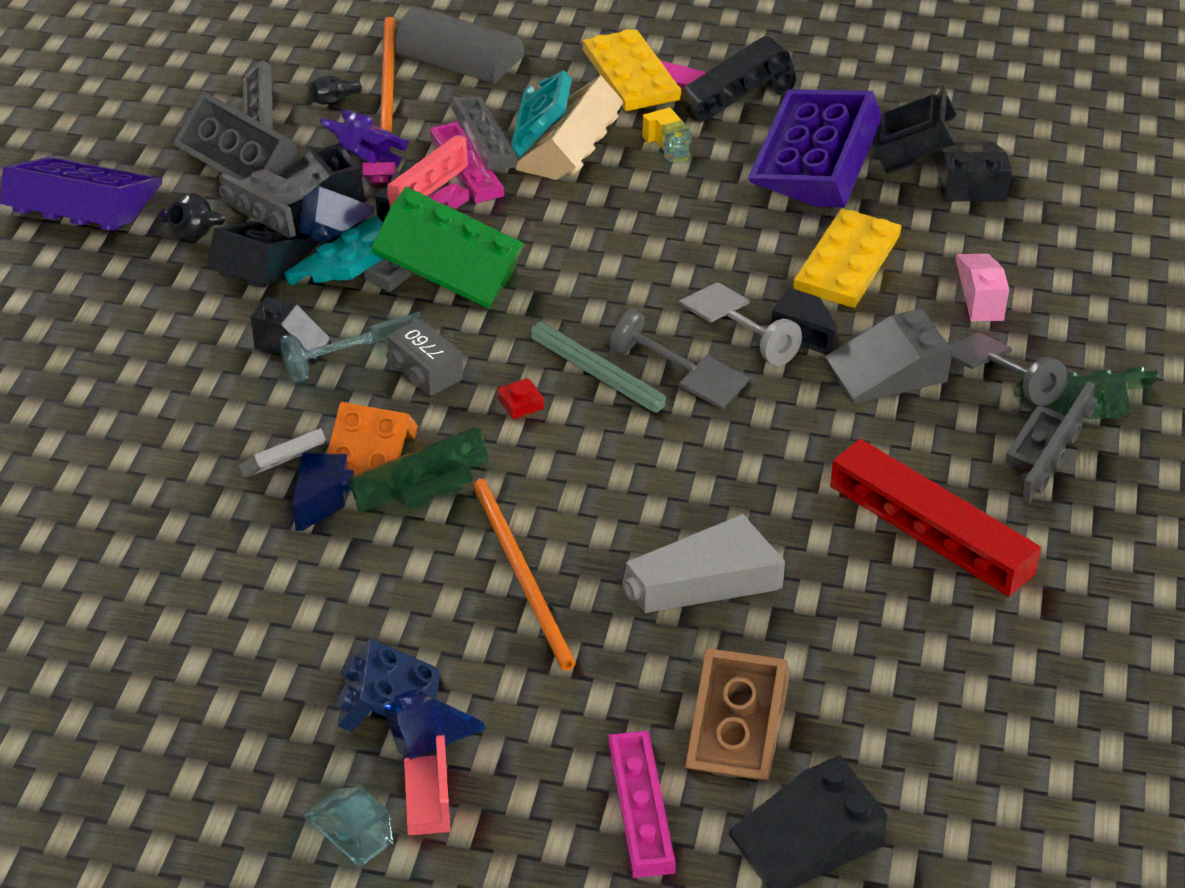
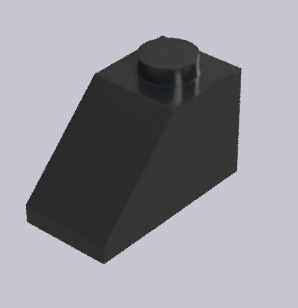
M789 287L772 309L771 324L780 319L792 320L801 328V347L825 355L830 354L836 348L838 327L820 297Z
M265 297L250 317L254 347L256 349L316 364L331 344L330 337L297 304Z

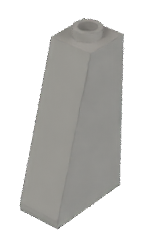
M742 514L627 561L626 579L623 580V588L629 600L635 601L644 613L779 590L783 588L785 561L745 515Z

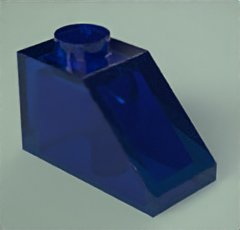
M303 453L292 503L296 531H304L345 507L348 491L353 492L355 486V471L348 468L347 454Z
M418 690L403 692L394 697V703L384 706L397 751L410 760L436 750V736L444 735L446 746L486 729L483 721L423 692L418 693Z

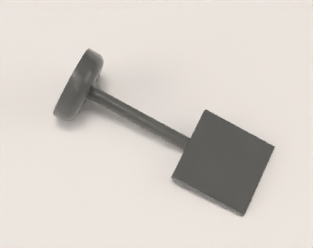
M635 308L629 309L621 317L612 333L610 340V349L618 354L627 353L636 342L646 346L689 370L690 372L680 381L679 386L722 410L750 381L749 377L707 354L695 365L643 336L641 333L644 328L645 317L641 311Z
M979 332L949 345L952 349L951 359L970 369L993 361L1024 376L1022 386L1024 395L1035 405L1047 406L1052 404L1060 397L1066 386V367L1057 359L1051 357L1040 358L1032 363L1029 368H1026L1002 357L1012 352V347Z

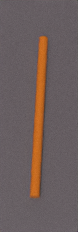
M387 17L384 20L380 128L392 132L395 19L393 17Z
M478 479L473 483V489L561 669L563 671L571 670L576 662L486 480Z

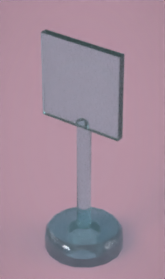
M418 312L375 324L370 327L367 334L307 351L304 350L302 343L295 335L281 337V351L288 374L294 383L302 382L307 379L309 374L307 359L362 343L365 345L386 339L387 335L420 319L421 314Z

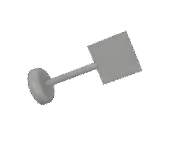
M719 282L679 300L681 306L710 323L727 315L761 335V356L771 365L781 366L788 363L800 348L802 332L797 323L788 319H780L770 324L767 329L735 311L750 304L749 299Z

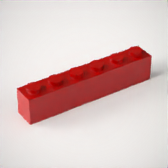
M859 439L833 460L831 488L1006 596L1010 597L1036 574L1041 546L864 440Z

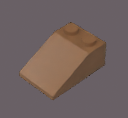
M706 648L686 769L768 782L788 688L790 671L787 659Z

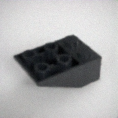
M340 144L309 151L280 175V177L300 186L302 197L320 186L357 201L365 202L361 169ZM303 199L287 205L291 209L293 223L301 219Z

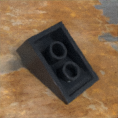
M954 142L952 146L933 152L944 202L1007 201L1012 169L1007 152L995 142Z
M258 221L218 227L213 229L207 267L220 270L219 275L223 277H241L247 279V284L264 288L269 283L281 281L285 277L284 272L297 265L319 242L313 240L309 235L300 233L298 229H295L296 236L288 238Z
M838 755L804 770L729 830V836L767 888H795L883 847L888 814L841 755Z

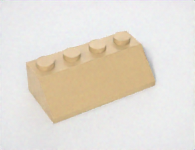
M601 75L568 97L565 114L559 120L554 121L530 148L518 158L515 169L554 180L559 179L565 174L569 176L574 175L584 165L581 160L585 159L595 150L596 147L593 144L598 142L607 133L605 127L611 125L619 117L617 111L624 101Z

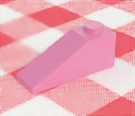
M956 254L955 260L970 321H1004L1009 294V286L1004 268L989 254Z

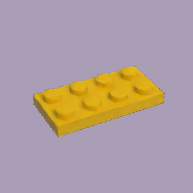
M627 29L610 35H597L594 38L583 40V51L598 73L624 101L622 107L625 112L680 100V87L637 29Z
M841 208L795 277L793 289L855 308L900 237L901 225L889 222L886 219H878L860 214L854 210Z

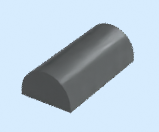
M414 6L405 13L399 24L395 40V50L398 54L493 84L524 56L523 42L517 36L419 6Z
M202 91L173 145L223 174L226 173L239 181L251 177V174L258 170H269L280 176L298 161V149L291 139L205 91Z

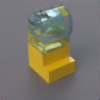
M670 107L643 115L642 137L647 143L655 141L664 150V157L668 161L679 163L690 158L691 151L689 145L692 134Z

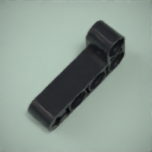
M761 37L688 84L681 91L679 101L697 120L706 121L764 83L779 95L786 94L787 90H792L796 83V74L791 55L772 37Z

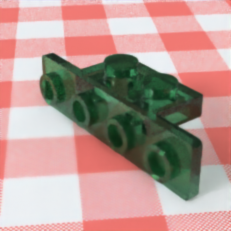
M1135 367L1126 370L1125 373L1114 374L1109 369L1094 371L1091 375L1078 376L1077 372H1067V383L1064 391L1055 401L1056 410L1058 413L1067 415L1089 381L1095 384L1093 397L1097 399V405L1092 416L1089 419L1084 417L1083 420L1128 417L1131 414L1127 389L1151 387L1159 379L1158 371H1146L1144 367ZM1023 380L1013 389L1015 397L1025 396L1022 387Z
M478 427L470 428L351 476L349 483L357 509L364 512L391 500H395L410 508H417L429 503V498L439 494H452L461 490V485L473 481L470 468L489 459L482 431Z

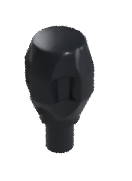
M334 76L319 77L309 84L310 99L322 105L335 104L349 96V94L362 91L360 81L348 82Z

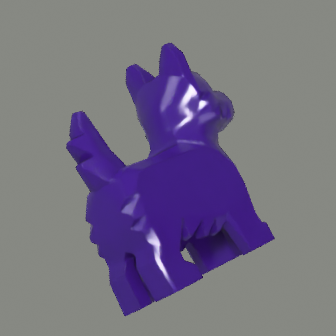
M343 110L341 114L345 120L344 123L328 118L320 119L321 124L335 135L338 143L344 149L370 163H376L377 160L381 162H394L396 167H399L402 158L392 153L390 147L406 151L409 141L373 125L372 119L369 116L356 114L350 110Z

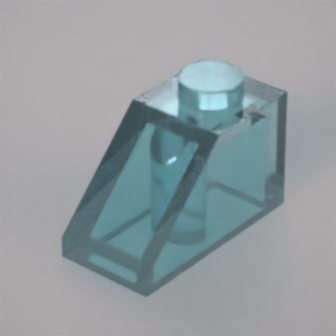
M362 787L336 789L304 812L305 818L358 867L364 865L392 844L389 811Z

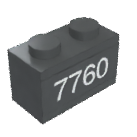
M421 319L387 335L388 351L386 356L391 367L403 373L415 387H419L430 397L463 380L462 352Z

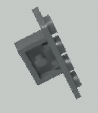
M269 170L255 171L251 174V177L241 181L226 173L219 175L221 184L219 194L225 204L288 238L296 236L291 209L287 205L303 199L300 186Z
M1089 381L1086 383L1067 415L1038 404L1006 453L1005 462L1029 472L1024 483L1023 501L1030 503L1037 492L1040 494L1044 492L1050 479L1049 472L1053 467L1059 468L1064 459L1066 445L1068 442L1074 443L1078 438L1082 427L1081 422L1084 417L1089 419L1092 416L1097 405V399L1093 397L1094 383Z

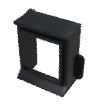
M942 85L937 95H928L884 111L881 114L882 119L873 138L872 145L886 173H892L912 166L918 161V157L954 145V140L945 122L954 119L958 114L944 85Z

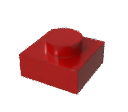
M529 378L497 388L498 400L512 419L544 409V397Z

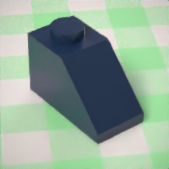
M319 186L303 197L299 232L311 236L315 241L328 242L372 215L375 207Z

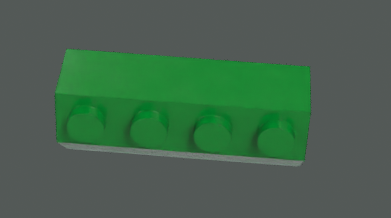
M405 187L392 204L372 245L371 252L490 309L514 272L524 243L449 206L439 203L420 192Z

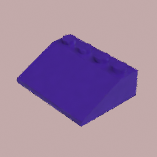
M787 90L750 172L749 182L813 206L845 208L882 119L874 92L856 90Z
M45 157L3 166L0 204L12 206V211L17 213L37 211L41 212V217L48 219H60L63 216L70 218V222L74 224L88 225L90 222L99 223V228L104 230H119V226L129 224L135 219L162 185V178L54 157Z

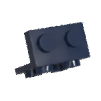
M370 638L356 655L351 654L344 664L342 677L345 678V684L336 704L337 708L340 709L338 727L352 732L368 713L373 711L420 732H428L434 723L440 676L439 670L431 664Z

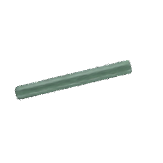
M538 322L536 326L533 325L531 328V338L653 413H658L665 407L666 396L546 323Z

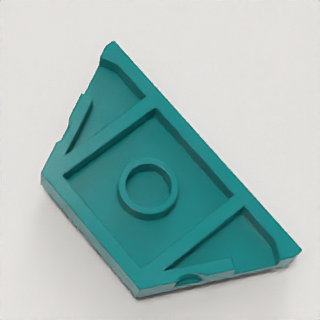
M564 70L550 78L541 80L539 83L541 88L538 90H534L531 86L524 89L511 142V147L518 158L530 148L554 121L559 120L567 111L566 105L570 95L572 78Z
M374 215L357 227L345 230L341 233V237L335 241L321 245L317 248L316 253L284 272L288 285H296L299 280L306 276H312L314 283L330 280H351L384 259L371 252L372 245L383 222L378 216Z

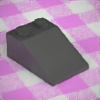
M921 308L887 317L826 355L825 363L854 405L948 382L952 349Z

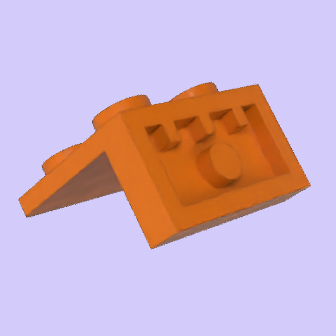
M340 402L324 463V470L328 473L393 484L405 438L415 439L418 425L407 413Z

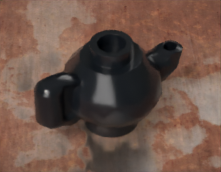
M195 193L181 197L172 203L168 210L163 209L159 214L160 220L169 223L177 235L187 242L201 239L213 225H223L225 221L224 215L213 212L209 203Z

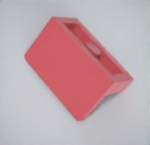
M444 735L436 736L437 755L404 758L408 835L451 832Z

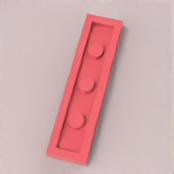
M454 136L389 183L387 198L390 208L405 187L428 197L468 167L466 138Z

